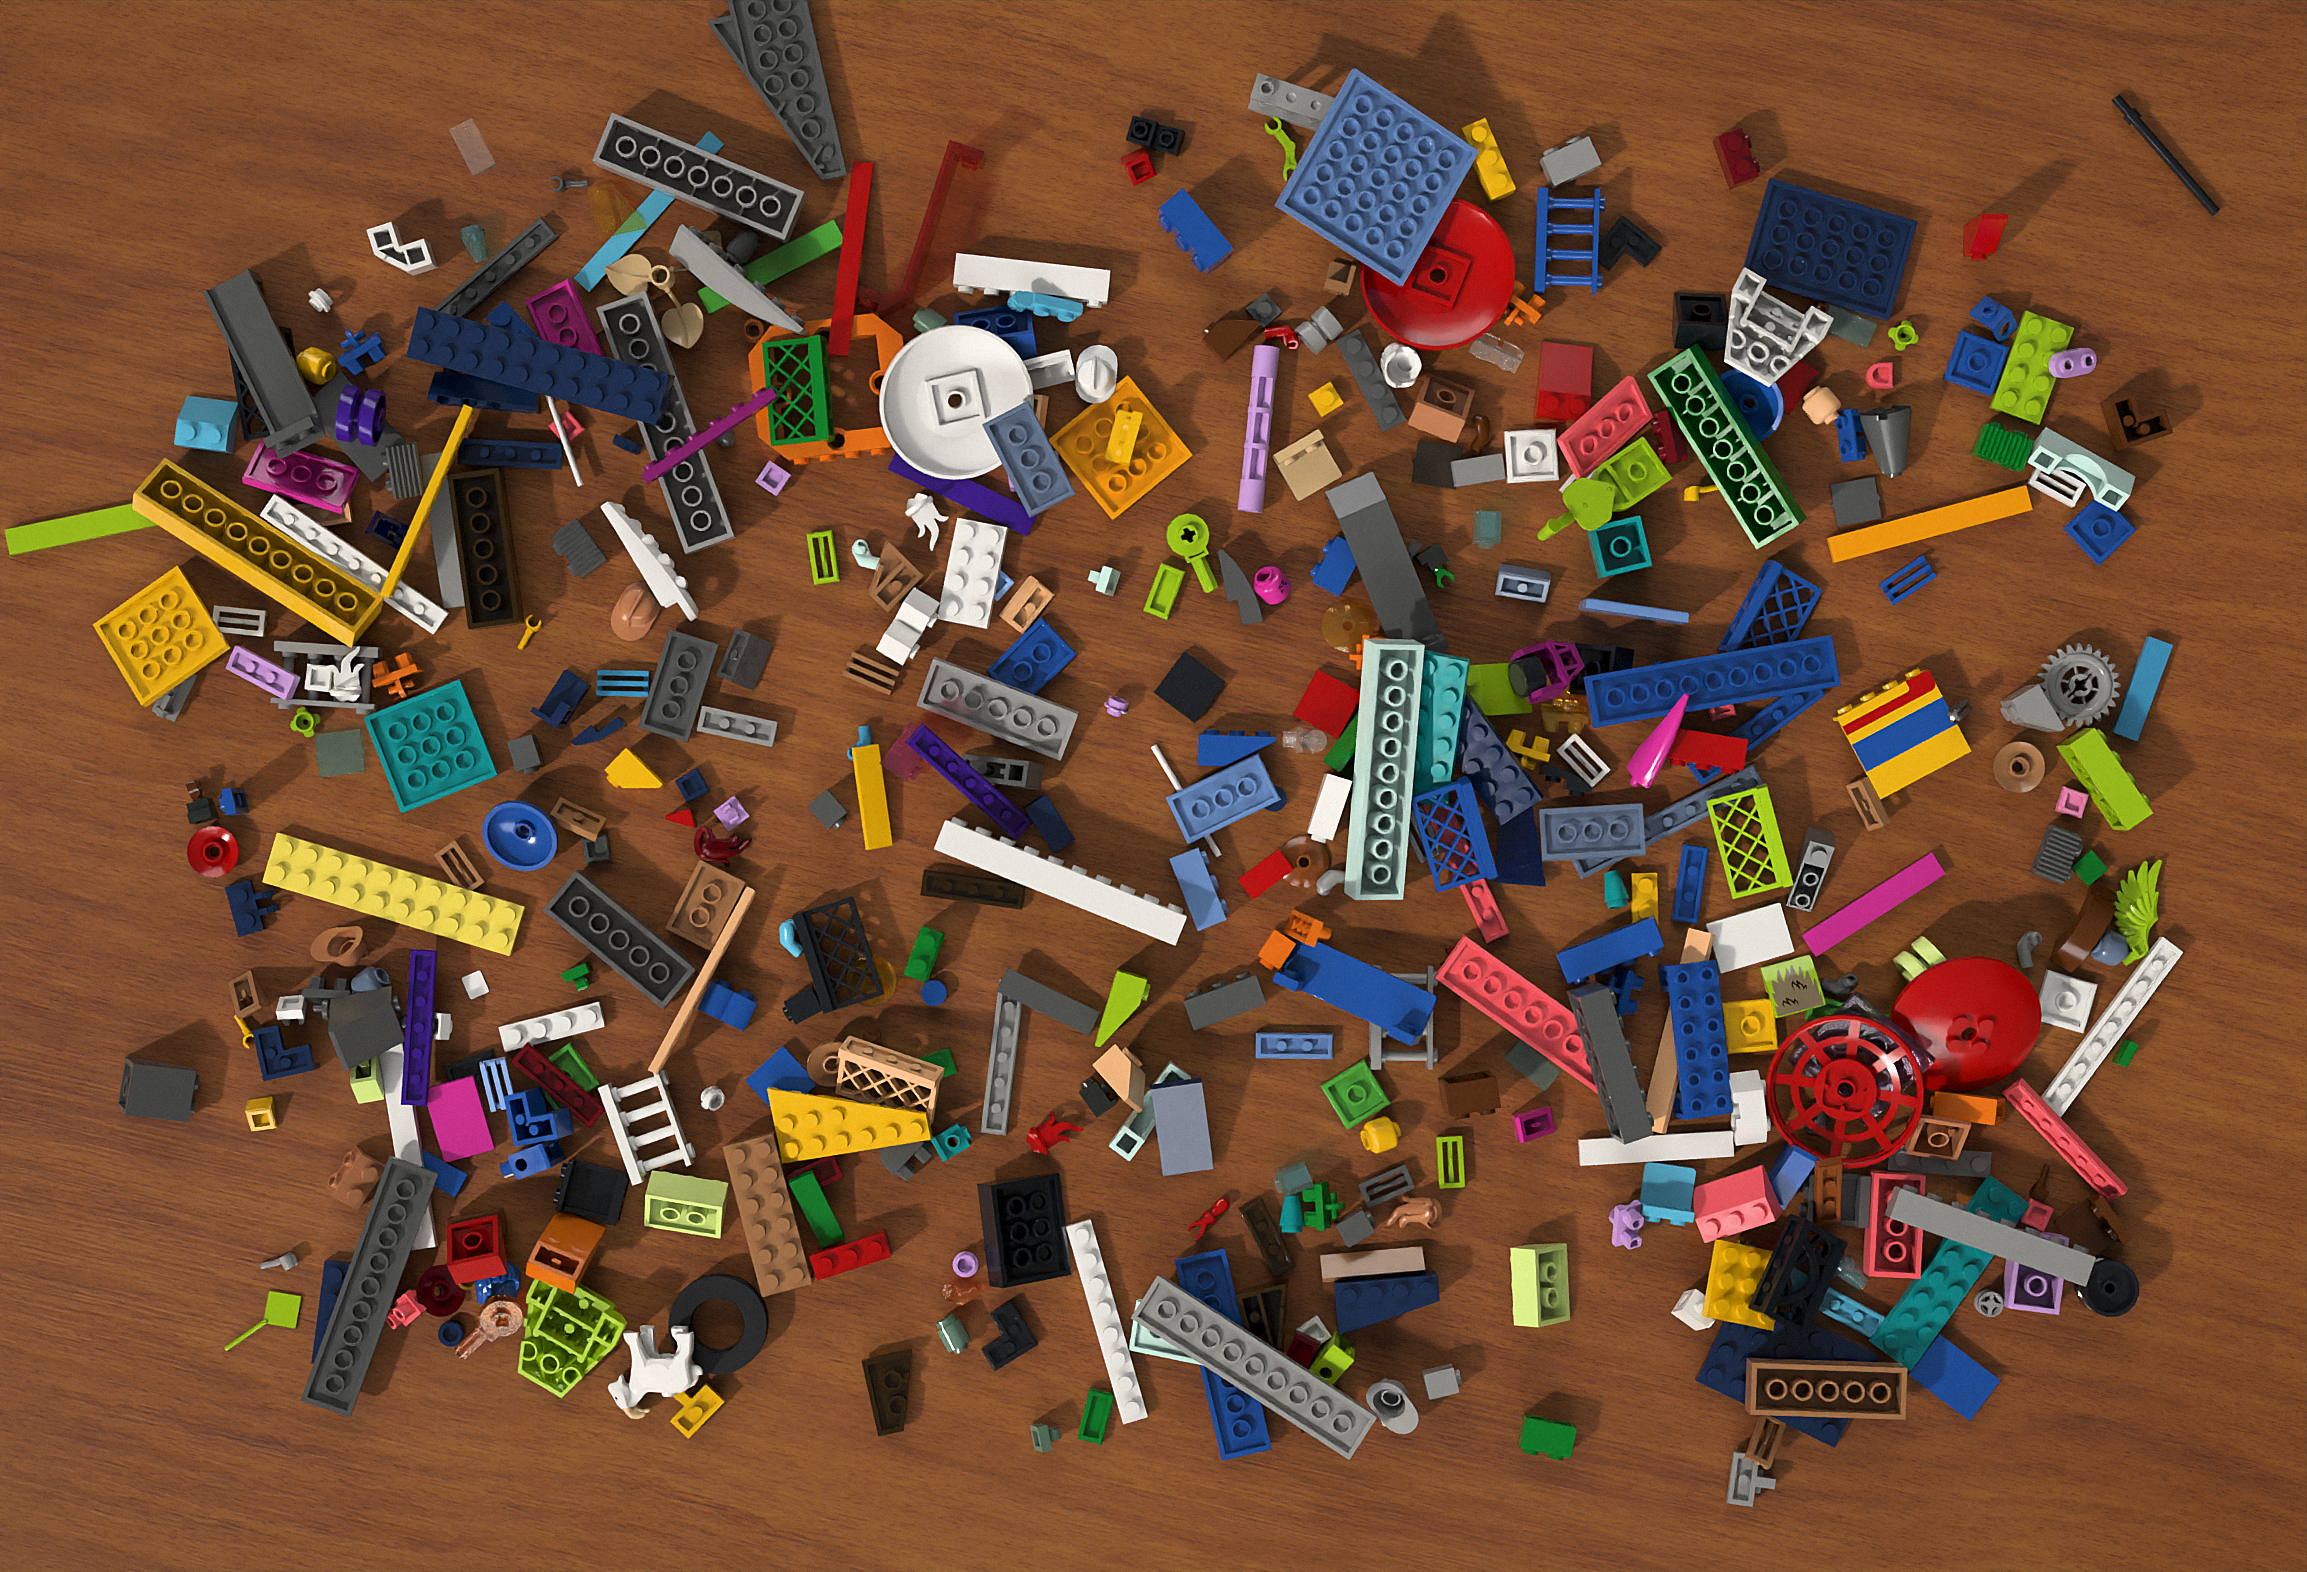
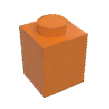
M1273 929L1257 953L1261 957L1259 963L1270 970L1274 966L1280 969L1296 943Z

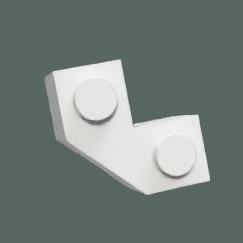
M392 222L367 230L374 255L413 276L438 268L431 245L425 239L403 245L398 227Z
M913 588L902 603L895 619L884 633L876 650L901 665L906 662L908 657L913 659L920 648V645L917 643L928 626L932 628L939 617L936 611L940 603L918 589Z
M1758 1070L1729 1073L1731 1101L1733 1103L1731 1130L1733 1131L1736 1146L1766 1142L1767 1131H1771V1122L1769 1116H1766L1764 1095H1766L1765 1080L1760 1079Z

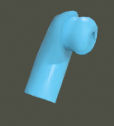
M787 919L779 927L780 943L797 958L803 952V948L794 939V931L796 930L794 920Z

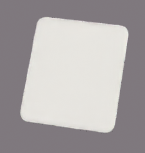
M476 971L462 978L470 999L489 992L481 971Z

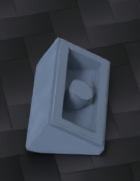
M1500 564L1495 595L1545 603L1551 581L1550 572Z

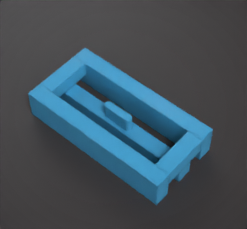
M597 670L596 696L648 697L650 691V671ZM603 676H644V681L603 680ZM603 686L644 687V692L603 691Z

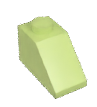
M379 1055L351 1068L350 1085L359 1104L384 1099V1084Z

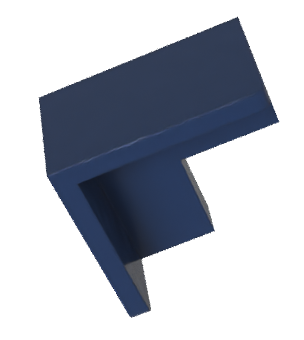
M564 670L540 708L533 707L530 712L555 728L564 729L592 685L570 671Z
M280 1024L252 1031L263 1081L321 1068L320 1063H315L311 1044L285 1050Z

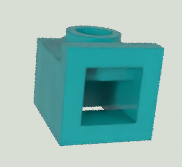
M958 1122L933 1136L931 1141L942 1161L945 1162L970 1147L971 1143L969 1140L973 1139L966 1125L961 1127ZM950 1137H955L958 1140L956 1146L949 1145L948 1139Z

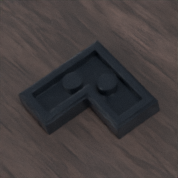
M1621 215L1598 244V264L1609 272L1625 252L1645 268L1662 247L1625 216Z
M1012 1300L990 1313L1002 1336L984 1346L981 1350L993 1370L996 1371L1039 1344Z

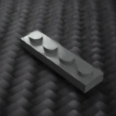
M1359 329L1337 340L1335 343L1382 432L1384 433L1405 422L1406 418Z

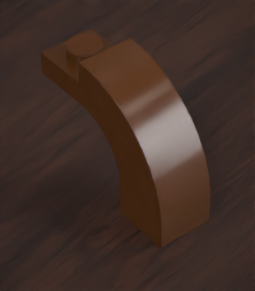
M2094 881L2088 888L2083 906L2068 930L2055 941L2049 959L2069 972L2076 969L2089 955L2106 930L2116 909L2113 903L2117 893Z

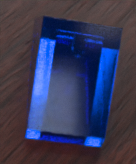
M377 510L365 533L400 550L410 526L385 512Z

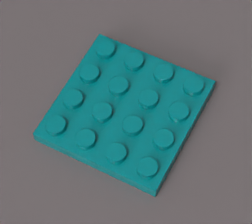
M461 679L363 717L401 813L408 812L499 776Z

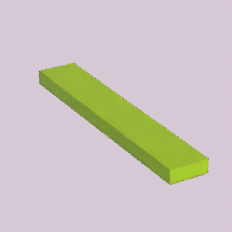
M132 503L5 529L9 554L13 556L159 525L132 509Z

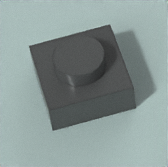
M1266 292L1246 308L1247 313L1253 320H1257L1261 324V329H1264L1282 313Z

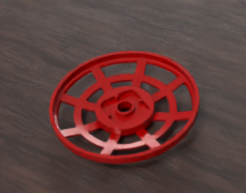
M1836 1014L1811 1020L1797 1028L1784 1040L1776 1051L1769 1067L1766 1097L1772 1120L1781 1136L1790 1146L1793 1144L1819 1158L1818 1160L1841 1157L1843 1142H1860L1874 1136L1882 1150L1860 1158H1841L1843 1162L1842 1168L1850 1169L1878 1163L1893 1155L1906 1143L1920 1120L1924 1105V1083L1917 1059L1899 1035L1873 1019L1859 1015ZM1829 1022H1850L1848 1036H1834L1817 1043L1808 1032V1030ZM1861 1024L1869 1025L1883 1032L1899 1047L1886 1054L1874 1043L1859 1038ZM1799 1037L1809 1049L1798 1060L1793 1075L1777 1073L1784 1053ZM1847 1043L1845 1058L1831 1060L1823 1050V1048L1830 1045ZM1858 1045L1872 1051L1880 1059L1870 1066L1856 1060ZM1814 1055L1822 1064V1069L1816 1078L1801 1076L1805 1064ZM1905 1055L1915 1075L1916 1097L1901 1094L1900 1078L1893 1064ZM1886 1067L1892 1079L1893 1092L1878 1089L1874 1076ZM1844 1082L1851 1084L1853 1093L1848 1096L1842 1095L1838 1089L1839 1085ZM1775 1083L1791 1085L1792 1101L1798 1116L1787 1124L1782 1119L1777 1106ZM1799 1086L1814 1088L1817 1102L1806 1110L1800 1098ZM1876 1099L1891 1102L1887 1114L1879 1123L1870 1112ZM1899 1104L1913 1107L1914 1112L1906 1129L1891 1143L1883 1129L1894 1118ZM1824 1111L1827 1115L1836 1119L1834 1132L1821 1127L1812 1118ZM1860 1117L1869 1128L1860 1133L1845 1134L1846 1121L1855 1120ZM1806 1124L1816 1134L1832 1140L1830 1156L1809 1148L1797 1139L1793 1132Z

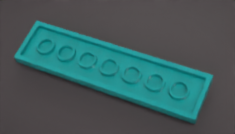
M1988 1174L1966 1205L1968 1206L1966 1211L1976 1214L1977 1210H1981L1991 1214V1220L2000 1222L2001 1218L2018 1223L2030 1204ZM1943 1237L1922 1266L1921 1279L1912 1280L1869 1341L1912 1371L1991 1261L1994 1254Z

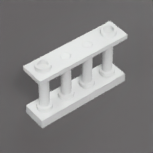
M661 1070L658 1075L653 1073V1077L619 1089L617 1087L613 1088L612 1083L598 1088L632 1186L643 1182L647 1171L684 1159L687 1167L694 1163L693 1158L696 1157L692 1143H687L667 1085L670 1084V1080L666 1070ZM658 1086L662 1101L628 1113L621 1111L618 1103L621 1102V1098ZM665 1110L667 1111L671 1125L638 1137L630 1136L627 1126H630L631 1122ZM675 1134L680 1149L647 1161L638 1159L636 1151L639 1150L640 1146Z

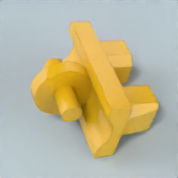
M1512 729L1505 743L1513 753L1521 755L1520 758H1516L1524 768L1531 770L1535 768L1536 763L1528 761V757L1543 762L1549 761L1550 754H1547L1549 748L1548 739L1535 736L1532 748L1530 749L1523 747L1526 733Z

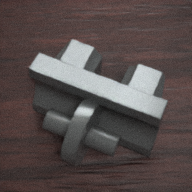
M311 977L308 989L303 988L302 996L306 997L307 1003H314L313 1011L322 1012V1018L329 1020L331 999L352 995L350 981L347 978H336L334 990H325V978Z

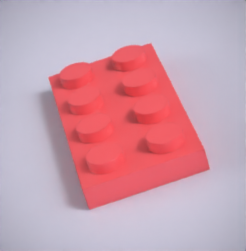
M1627 375L1556 439L1576 479L1587 478L1653 418L1635 378Z

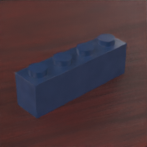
M443 368V372L435 371L427 399L437 405L463 407L465 404L476 409L540 415L542 394Z

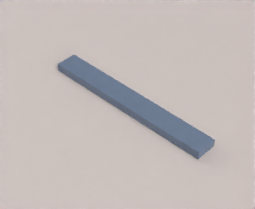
M1754 764L1744 768L1742 771H1738L1736 775H1730L1644 818L1645 846L1647 847L1709 816L1706 800L1763 784ZM1736 799L1730 800L1729 802L1735 803ZM1724 802L1713 805L1714 812L1729 805ZM1626 857L1571 861L1580 879H1584Z

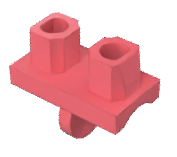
M409 1289L391 1305V1312L387 1315L386 1322L393 1330L401 1323L406 1327L427 1309L424 1305L419 1304L416 1290L411 1291Z

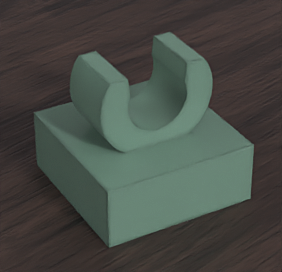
M1040 1422L1029 1425L1036 1451L1042 1453L1052 1450L1051 1441L1061 1439L1059 1428H1048L1046 1424Z

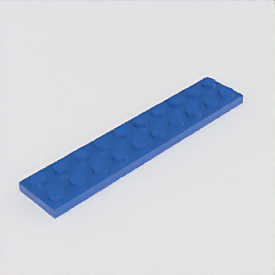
M1832 635L1583 677L1593 728L1667 716L1685 693L1689 694V699L1684 713L1841 686Z

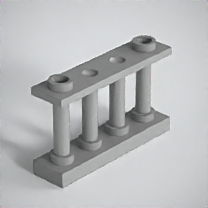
M1258 73L1250 96L1251 100L1248 110L1270 117L1275 116L1282 121L1317 131L1335 98Z
M274 641V651L282 652V657H284L283 668L294 673V661L298 653L308 654L307 659H310V664L320 665L323 655H333V660L336 661L335 666L340 673L342 660L358 647L353 646L350 648L347 645ZM360 646V650L355 656L359 657V662L364 664L361 668L360 687L362 688V694L359 696V703L340 702L335 696H333V702L318 701V691L308 690L307 700L292 699L288 701L282 698H271L270 703H278V709L294 710L295 704L356 708V714H372V710L380 709V705L370 704L372 663H375V658L383 659V648Z
M1371 965L1382 970V966L1380 965ZM1426 965V973H1389L1410 984H1426V991L1432 994L1433 986L1438 985V980L1434 978L1437 971H1433L1432 965ZM1433 1011L1422 1034L1426 1035V1051H1386V1048H1381V1038H1386L1389 1031L1369 1022V1068L1371 1070H1381V1063H1386V1061H1425V1068L1433 1070V1063H1437L1438 1060L1437 1048H1433Z

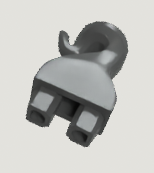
M925 1141L879 1148L882 1164L893 1175L896 1173L905 1181H908L917 1171L907 1162L912 1155L923 1164L933 1155Z

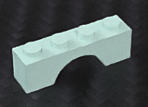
M2047 427L2034 441L2027 463L2047 474L2057 470H2065L2076 474L2088 484L2092 490L2094 500L2116 512L2129 498L2136 477Z
M1169 1061L1153 1084L1191 1079V1076ZM1150 1088L1144 1095L1143 1110L1140 1113L1133 1110L1109 1142V1147L1129 1162L1156 1125Z

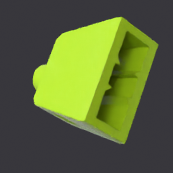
M1335 1331L1332 1334V1338L1325 1343L1311 1361L1309 1371L1333 1385L1354 1361L1356 1345Z

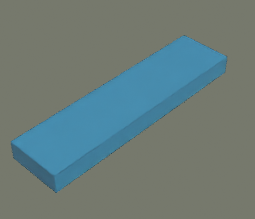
M2150 636L2146 637L2111 733L2132 741H2138L2173 645Z

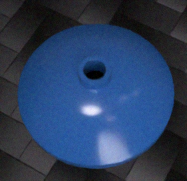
M1736 368L1719 377L1757 439L1762 441L1775 432L1783 419L1785 410L1784 396L1779 384L1775 382L1768 387ZM1748 398L1754 400V406H1750L1747 403Z
M517 800L502 802L491 809L483 822L482 835L487 849L495 859L509 868L520 871L540 869L552 860L557 851L559 839L553 821L543 810L533 804Z

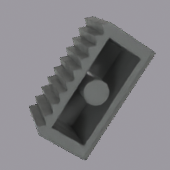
M417 442L386 446V452H382L381 456L383 468L389 467L390 478H385L387 493H393L394 499L424 495L425 489Z
M577 518L551 536L555 541L551 544L559 556L563 554L570 562L566 566L575 577L579 575L585 579L609 562Z
M2048 825L2030 873L2057 884H2064L2065 880L2068 881L2072 876L2074 867L2071 864L2073 859L2078 857L2082 851L2083 843L2080 842L2082 836L2055 825Z

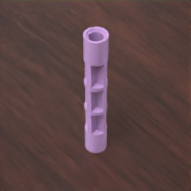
M1254 346L1244 460L1237 509L1239 511L1263 513L1271 419L1280 351L1278 347Z

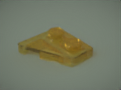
M612 183L587 189L599 240L647 228L646 223Z

